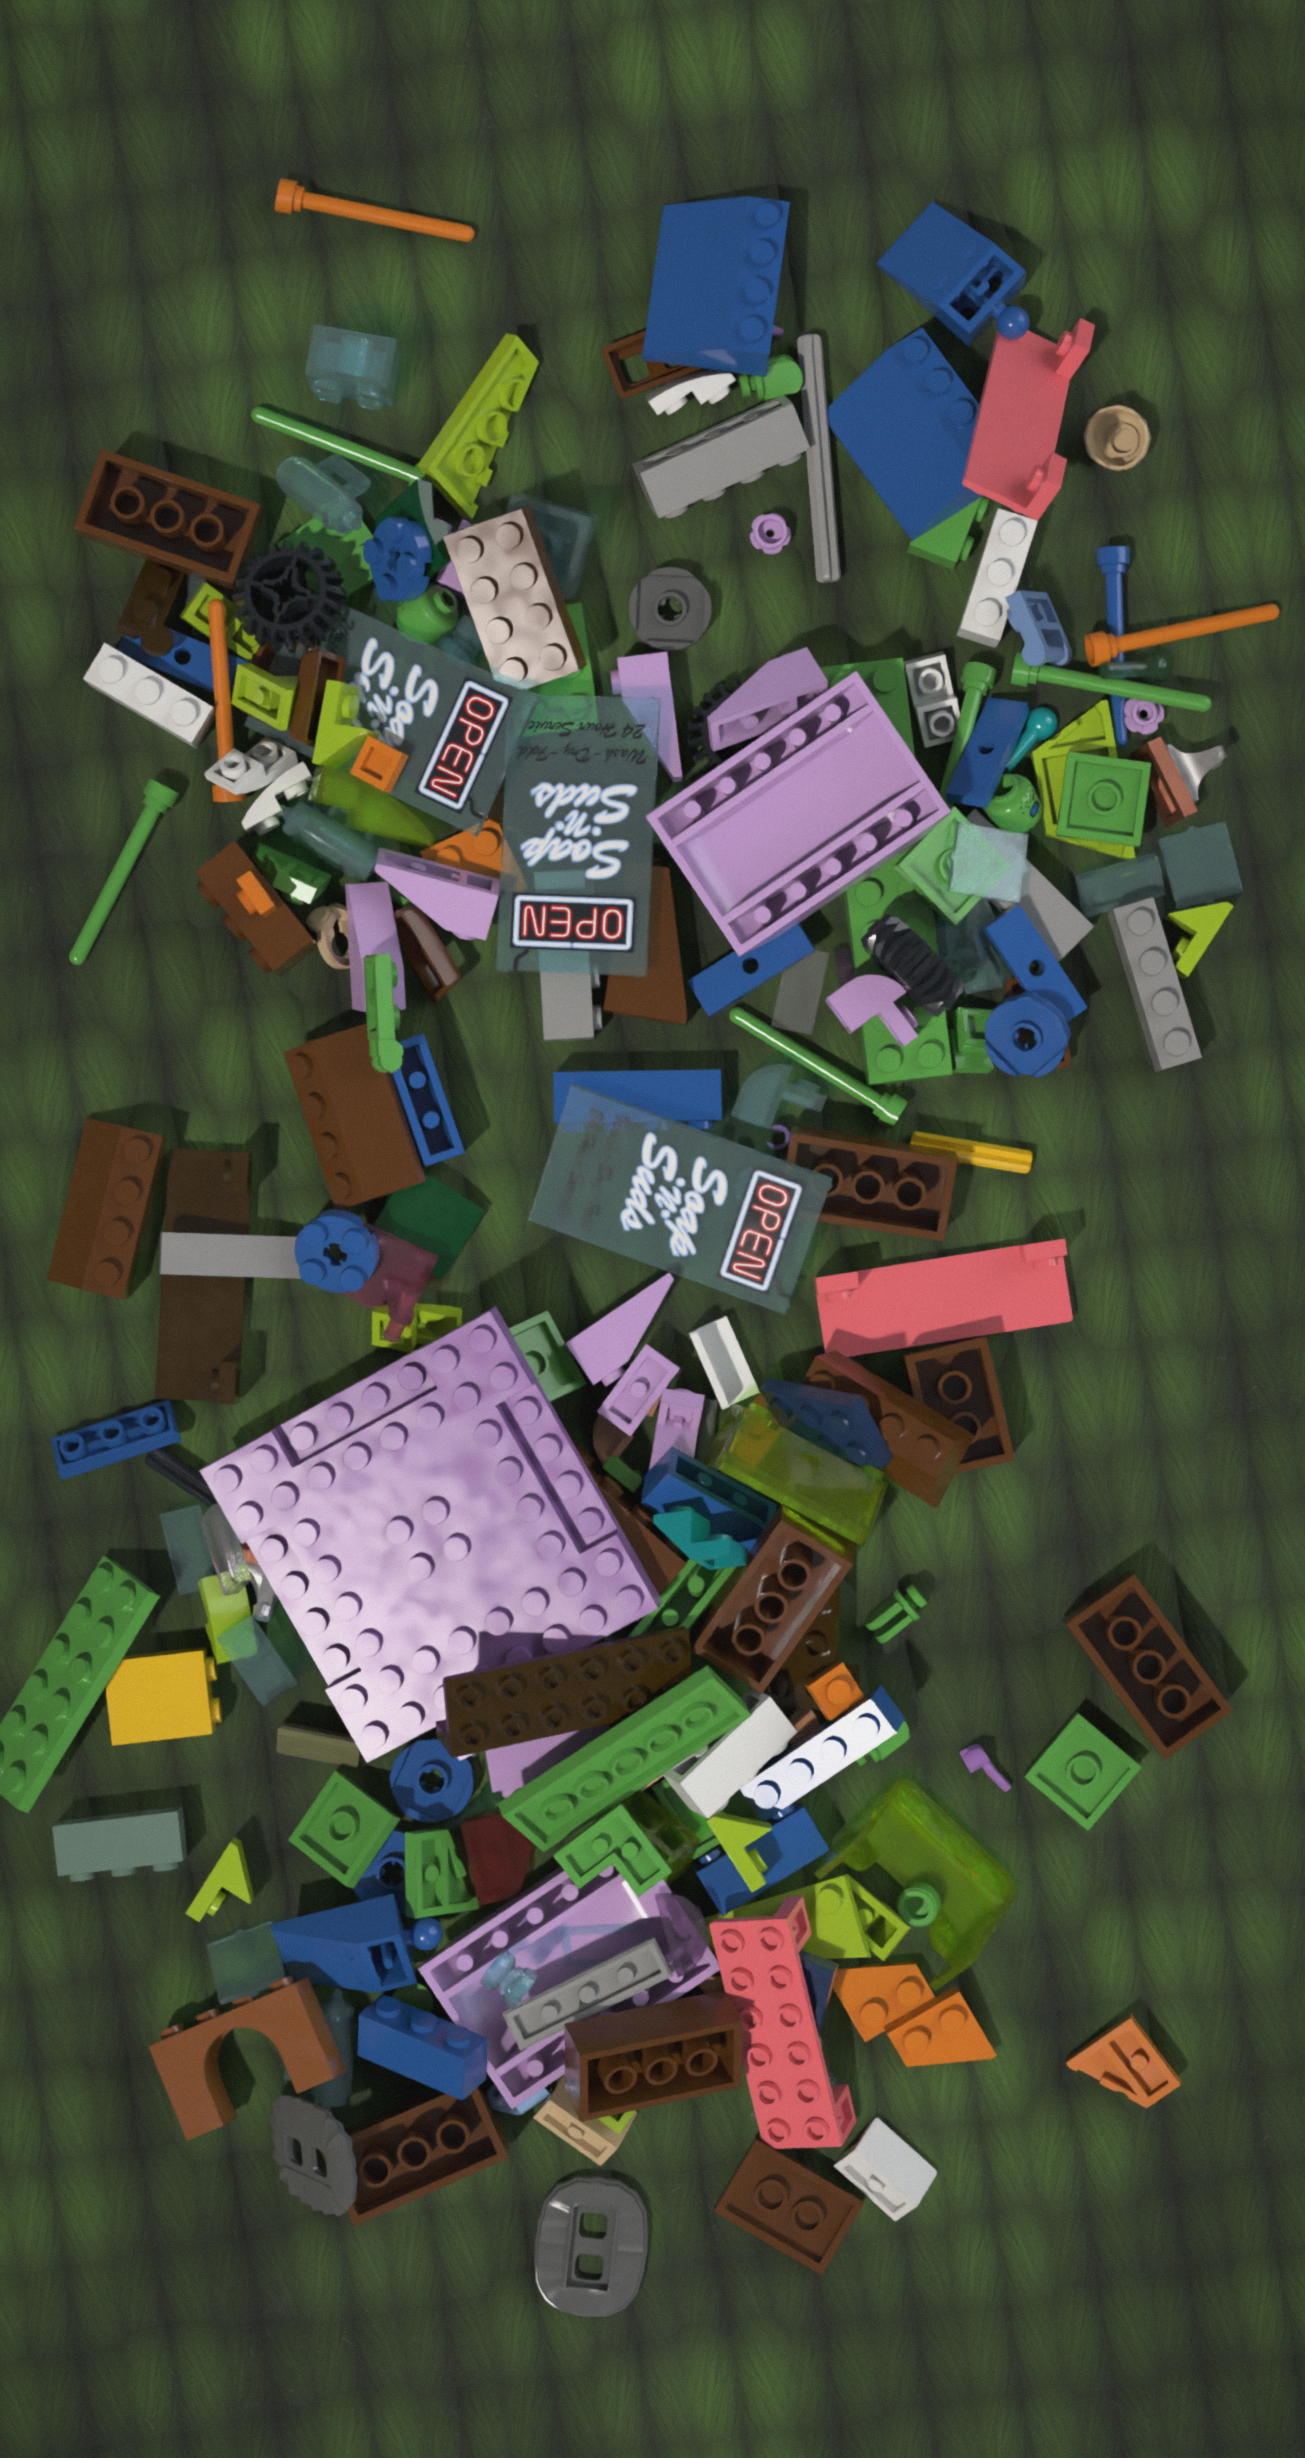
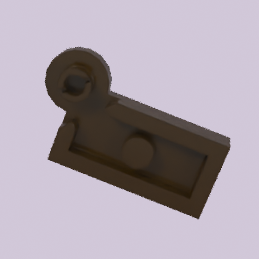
M146 559L118 622L117 634L131 639L141 637L140 644L142 649L151 656L162 657L169 654L173 649L174 635L166 627V624L184 584L185 573Z

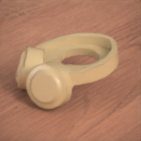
M330 903L328 907L321 906L316 908L308 915L306 923L311 931L317 933V945L321 956L333 968H350L349 946L347 952L341 957L337 956L332 949V939L335 936L333 926L336 920L338 921L340 932L348 939L347 906L340 903Z

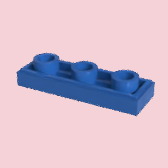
M170 629L174 635L173 649L165 656L155 657L145 653L140 644L141 637L137 639H131L126 636L122 637L117 649L121 653L141 664L214 694L210 645ZM180 653H190L191 659L187 664L180 665L177 663V657ZM228 653L232 701L237 664L249 662Z
M988 697L946 791L948 802L988 808L1030 711L1027 702Z
M1020 904L1013 905L982 927L1024 992L1032 991L1040 997L1049 1000L1061 1011L1066 1022H1069L1088 1008ZM1033 960L1038 964V970L1034 975L1029 971V965Z
M798 923L781 936L741 957L738 956L736 951L732 952L687 982L707 1015L713 1017L811 955L816 949L801 924ZM756 959L759 964L758 969L755 973L750 974L747 970V964L750 960Z
M169 1399L50 1438L58 1474L62 1480L182 1441L174 1408Z

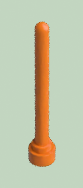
M281 178L278 185L275 202L276 212L292 215L293 211L301 212L303 208L462 242H470L475 235L474 229L469 225L305 192V187L298 186V181Z
M213 599L208 604L218 760H220L234 748L225 606L220 599ZM216 784L212 785L213 802L246 800V793L235 795Z
M1266 604L1116 637L1112 633L1106 634L1104 631L1089 633L1084 637L1085 653L1091 667L1109 664L1111 659L1116 658L1117 654L1121 652L1271 621L1279 616V608L1275 604Z

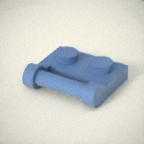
M1019 590L1005 597L1010 608L1007 610L1008 620L1013 629L1021 633L1025 643L1022 649L1024 662L1030 666H1041L1046 662L1053 667L1068 665L1072 660V649L1048 593Z

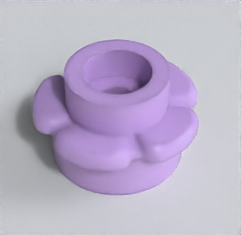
M779 514L760 515L751 525L753 532L750 534L752 545L756 549H762L766 554L779 553L782 550V546L787 545L790 541L791 530L786 526V520ZM768 530H772L774 532V536L768 537L766 535V532Z
M1131 698L1125 704V724L1132 732H1140L1143 735L1152 734L1158 729V723L1164 719V709L1161 704ZM1145 710L1147 712V717L1142 718L1140 716V711Z

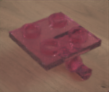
M364 1222L363 1226L368 1229L371 1235L374 1232L379 1242L380 1258L372 1276L360 1290L339 1294L371 1309H374L376 1306L388 1305L390 1320L383 1336L386 1340L396 1343L399 1342L405 1326L413 1321L415 1316L414 1308L422 1295L439 1256Z

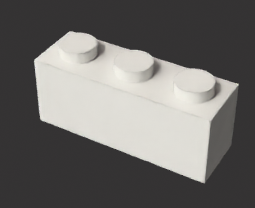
M997 509L956 636L993 648L997 647L1007 621V610L1010 609L1005 597L1016 592L1038 521L1006 510Z
M106 643L103 644L83 678L94 689L196 749L216 718L213 706Z
M750 1688L741 1697L752 1716L662 1774L689 1809L707 1819L713 1814L722 1811L727 1806L729 1798L743 1785L752 1782L758 1775L759 1769L773 1756L783 1752L788 1745V1741L797 1733L796 1729L772 1698L764 1693L761 1694L753 1688Z

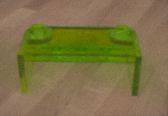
M751 1402L748 1409L732 1404L701 1463L729 1475L841 1535L852 1543L864 1547L873 1529L888 1487L887 1483L881 1481L885 1473L869 1465H860L858 1468L770 1421L774 1415L772 1412Z
M899 1779L894 1782L838 1839L814 1873L821 1880L841 1862H844L856 1871H865L876 1861L903 1888L914 1882H923L932 1886L939 1894L941 1907L939 1913L928 1927V1938L933 1949L946 1960L930 1984L935 1991L976 1961L1017 1895L1015 1882L1008 1872L914 1782L907 1779Z

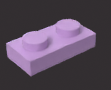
M646 1343L597 1412L631 1436L658 1400L663 1388L669 1385L680 1367Z

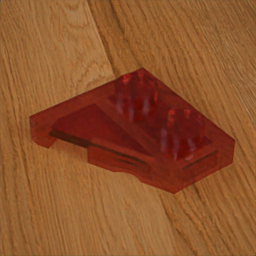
M501 1813L462 1821L460 1826L479 1906L519 1897L532 1842L508 1822Z

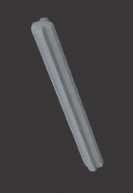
M806 334L797 339L799 367L803 374L801 395L804 432L811 448L806 451L816 579L821 583H832L840 580L841 571L822 338L817 334Z

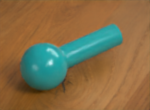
M1037 707L1029 712L1024 724L1025 730L1018 737L1004 773L1009 774L1037 740H1046L1054 735L1057 730L1058 721L1053 711L1045 707Z

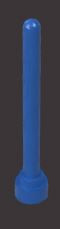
M1127 546L1097 548L1096 565L1101 567V574L1105 575L1107 634L1112 633L1114 637L1124 635L1122 574L1126 573V566L1130 565V549ZM1125 652L1118 653L1116 658L1111 659L1108 664L1109 677L1126 680ZM1109 694L1110 716L1116 748L1121 749L1128 742L1125 724L1126 714L1124 712L1126 697Z

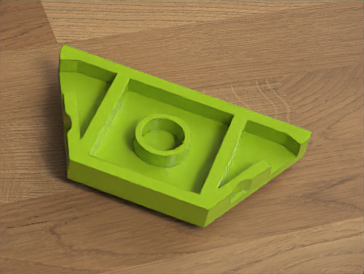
M1102 700L1031 753L1037 793L1043 809L1041 816L1045 836L1121 859L1132 860L1136 858L1134 847L1055 836L1067 752L1118 758L1108 700Z

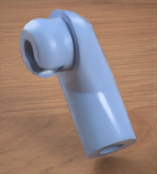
M495 2084L488 2088L486 2097L493 2109L512 2115H522L551 2093L546 2086L513 2109L510 2108Z

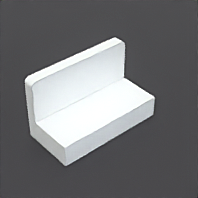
M727 1316L688 1332L722 1410L760 1393Z
M875 2118L870 2122L859 2141L843 2152L834 2164L836 2169L895 2222L918 2206L937 2175V2171L879 2118Z

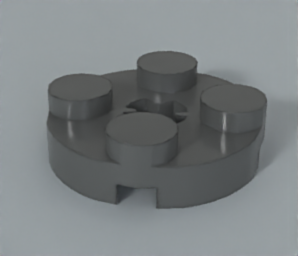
M677 567L659 568L649 573L632 590L628 605L630 625L636 633L638 640L656 651L667 653L680 652L697 644L708 629L712 612L711 599L706 588L703 587L702 583L693 574ZM666 599L676 600L675 606L681 605L682 607L681 615H675L674 621L664 620L665 615L660 616L658 614V607L665 606Z

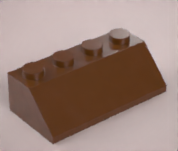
M367 1023L310 1041L284 1052L335 1209L343 1210L368 1203L426 1182L392 1074L389 1072H378L371 1066L370 1060L372 1058L369 1056Z
M86 1118L47 1280L122 1300L129 1299L168 1137Z
M836 1350L815 1356L802 1384L860 1395L893 1455V1458L885 1468L867 1466L934 1508L938 1507L974 1435Z

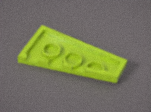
M505 334L417 465L463 518L473 520L478 508L474 504L475 498L481 486L487 487L493 472L489 469L491 460L497 447L503 448L509 435L507 423L512 411H519L539 364V361L517 335Z
M848 1875L738 1907L723 1916L719 1913L693 1921V1924L717 1958L709 1928L713 1919L774 1916L787 1896L803 1895L812 1934L801 1949L802 1951L824 1959L871 1957Z

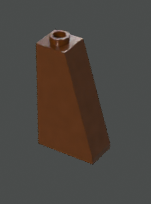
M637 856V862L628 861L622 893L623 897H636L634 953L613 952L603 1012L685 1026L687 1008L670 870L667 867H661V859Z

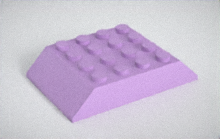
M855 671L645 817L738 956L741 957L781 936L920 841L952 812L860 675Z
M612 1864L580 1889L577 1888L562 1866H560L454 1937L419 1966L418 1970L454 2024L468 2028L470 2031L488 2038L486 2072L510 2108L513 2109L565 2074V2029L520 2051L505 2021L502 2010L652 1936L655 1937L673 1976L589 2018L676 2000L718 1972L720 1968L717 1958L664 1879L638 1898Z

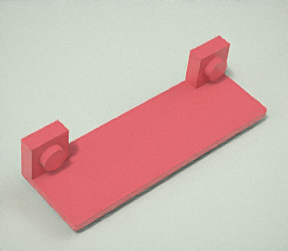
M1080 318L1071 332L1065 330L1062 333L1057 344L1030 331H1027L1019 339L1010 340L1003 337L997 330L963 474V486L979 495L986 496L1003 504L1017 513L1026 515L1036 521L1039 520L1062 487L1067 459L1055 454L1069 382L1090 351L1094 324Z
M1065 1239L815 1277L813 1280L825 1353L836 1350L844 1356L850 1357L1070 1322L1073 1319L1063 1258V1256L1067 1255Z
M803 1895L787 1896L774 1916L713 1919L709 1928L725 1993H728L742 2019V2062L762 2142L773 2149L842 2147L857 2121L848 2084L830 2085L799 1952L812 1934Z

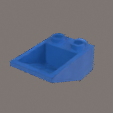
M931 202L876 263L883 272L967 346H970L994 319H996L998 332L1010 340L1023 337L1029 329L1030 321L1026 311L1018 306H1006L1025 286L1026 271L995 243L934 202ZM993 281H998L1002 284L996 293L989 290V283ZM971 312L974 317L968 321L961 314Z
M394 1894L372 1897L366 1901L271 1924L272 1934L289 1975H292L293 1980L299 1981L308 1977L310 1983L373 1993L416 1984L417 1977L412 1946L414 1945L420 1950H431L439 1945L443 1937L440 1923L432 1917L418 1918L412 1923L410 1929H406Z

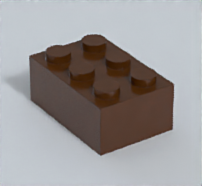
M235 840L195 871L201 879V882L195 885L196 888L215 909L220 905L228 914L222 920L241 942L248 938L254 946L248 953L266 974L273 970L282 977L318 948L314 938ZM249 870L255 875L278 908L265 919L258 911L250 915L236 895V893L242 890L236 880Z
M976 1337L901 1355L910 1396L974 1435L955 1474L1015 1460L987 1337Z

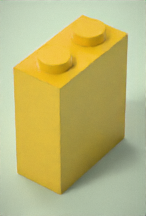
M207 1647L130 1655L122 1658L105 1686L112 1746L210 1735L216 1731V1723H222V1707L220 1698H213L211 1682L218 1680V1673L214 1656L208 1657Z

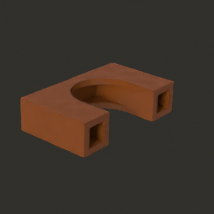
M292 1975L282 1978L268 1985L271 1993L258 1998L256 1992L252 1991L232 2000L234 2009L221 2014L219 2007L195 2016L198 2024L185 2030L181 2022L160 2031L159 2034L162 2040L148 2046L187 2141L237 2118L218 2067V2055L221 2044L227 2034L234 2028L254 2029L272 2040L281 2054L297 2094L329 2081L347 2071L308 1977L294 1982Z

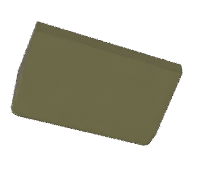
M285 1721L278 1727L276 1750L280 1754L353 1768L359 1765L361 1752L351 1734Z

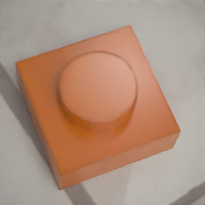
M368 735L350 774L384 792L391 793L409 755Z
M250 870L236 880L242 888L236 895L250 915L258 911L265 919L278 909Z
M841 1661L835 1662L804 1684L825 1718L830 1721L865 1697Z

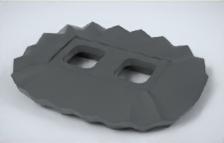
M280 2095L279 2098L272 2101L273 2111L269 2115L272 2125L271 2138L274 2142L272 2157L280 2166L279 2179L288 2185L289 2194L300 2197L301 2203L311 2205L313 2211H322L324 2215L335 2214L336 2217L346 2213L358 2196L356 2191L358 2179L355 2171L356 2159L353 2153L351 2137L345 2132L343 2123L336 2120L328 2110L295 2095ZM294 2138L301 2144L302 2161L296 2155ZM316 2149L321 2150L325 2155L327 2173L318 2168Z
M576 2175L567 2181L556 2183L551 2192L544 2198L534 2239V2269L537 2287L544 2300L563 2313L572 2315L606 2317L625 2309L633 2301L639 2292L645 2271L649 2234L647 2208L643 2204L638 2191L628 2187L620 2179ZM585 2212L606 2215L608 2221L605 2236L591 2237L581 2235L579 2232L581 2215ZM588 2254L602 2257L603 2269L601 2277L591 2279L576 2276L575 2263L577 2256Z

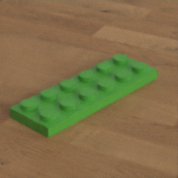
M104 1555L0 1724V1794L16 1809L29 1813L160 1598L158 1594L119 1563Z
M707 1665L698 1672L688 1676L686 1680L665 1694L653 1699L651 1703L630 1717L621 1720L616 1726L595 1740L586 1743L580 1750L560 1763L551 1766L536 1779L516 1789L510 1796L499 1802L498 1807L502 1816L541 1851L545 1852L752 1715L746 1703Z

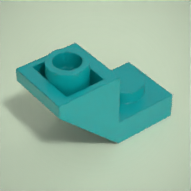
M675 1506L669 1509V1513L653 1515V1523L691 1560L705 1568L713 1570L748 1565V1549L732 1540L730 1535H710V1520L696 1513L694 1508Z

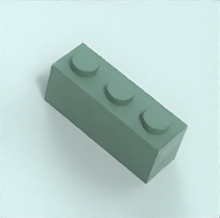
M182 1806L58 1820L52 1826L58 1876L69 1875L72 1882L95 1878V1872L111 1870V1876L114 1877L137 1873L136 1867L153 1865V1871L156 1872L173 1870L178 1868V1862L184 1861L188 1856Z

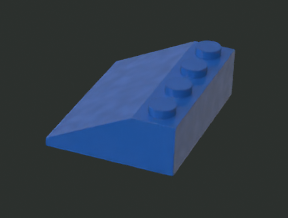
M746 196L663 205L642 360L766 377L790 202Z
M921 327L887 349L827 408L829 428L911 541H914L983 496L962 484L979 404Z

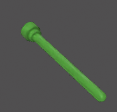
M255 407L251 412L252 420L258 424L409 482V486L416 479L430 482L417 467L418 463L413 466L264 407ZM432 484V497H434L437 488Z
M1017 651L1011 677L1012 685L1027 687L1028 683L1036 685L1037 681L1200 712L1208 711L1211 707V700L1206 695L1047 665L1030 666L1024 662L1022 652Z
M966 662L960 679L963 683L962 689L966 693L939 793L948 808L953 807L954 803L948 802L946 791L973 733L981 698L986 696L988 690L993 688L997 673L996 669L992 666L980 662Z
M150 778L142 792L145 794L142 803L146 805L69 954V959L74 965L84 963L160 812L165 814L167 808H172L179 796V793Z
M734 1007L730 1010L729 1018L733 1023L874 1109L872 1114L879 1117L877 1122L892 1130L908 1104L907 1100L896 1093L893 1096L886 1092L884 1095H881L741 1007Z

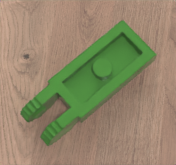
M391 953L365 955L363 960L367 1035L369 1040V1056L372 1058L370 1060L371 1066L374 1067V1070L382 1071V1073L397 1072V1069H401L400 1066L403 1065L402 1060H404L402 1059V1055H404L403 1046L395 1040V1030H398L400 1027L399 1008L393 1004V988L398 983L397 966L395 962H391Z

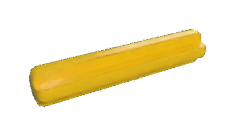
M918 1131L913 1132L910 1139V1144L956 1151L959 1163L1024 1174L1028 1173L1031 1169L1032 1152L1030 1150Z

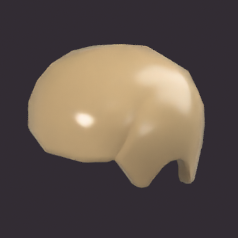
M1123 405L1100 408L1088 420L1083 435L1090 458L1100 465L1115 471L1135 467L1147 455L1151 441L1146 420L1135 410Z

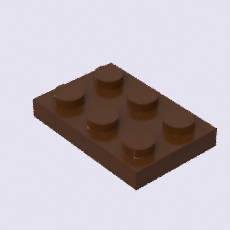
M755 2136L713 2209L718 2215L823 2275L864 2205V2199L781 2150L771 2148L763 2143L762 2139Z

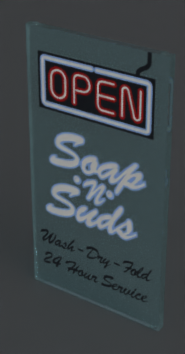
M310 589L314 595H320V593ZM342 604L345 608L344 615L332 616L338 623L337 629L326 627L323 630L327 637L326 642L320 641L317 636L310 640L318 645L319 650H326L346 658L347 664L343 682L358 688L357 695L359 697V711L356 718L352 720L351 726L379 733L380 736L377 739L409 755L391 793H384L478 837L541 696ZM308 614L301 615V616L296 620V622L299 621V620H301V619H303V618L306 617ZM298 643L297 650L293 654L288 652L284 644L282 649L278 653L276 652L268 673L274 676H297L300 670L302 655L309 652V650H306L303 644ZM250 715L246 718L244 726L313 758L314 747L293 740L288 735L289 728L285 731H280ZM357 753L355 756H353L351 759H349L347 762H345L343 765L336 769L365 784L374 787L373 785L350 774V771L359 753Z
M519 692L511 694L509 696L513 700L508 712L496 970H501L504 973L508 971L623 975L635 976L636 978L647 976L654 829L645 816L655 810L661 699L654 696L638 698L521 694Z
M572 1084L567 1091L566 1103L532 1209L529 1211L530 1216L528 1220L765 1308L786 1314V1311L790 1308V1300L828 1191L832 1188L831 1182L833 1178Z

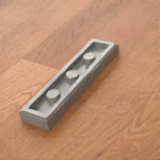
M160 1232L159 1274L302 1279L294 1252L297 1237Z
M652 1936L502 2010V2014L520 2051L564 2030V2023L587 2019L672 1977L673 1974L655 1937Z

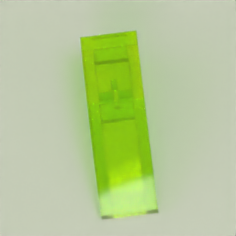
M325 765L315 768L308 801L347 810L346 828L421 847L433 845L434 835L415 815L390 795L349 773Z

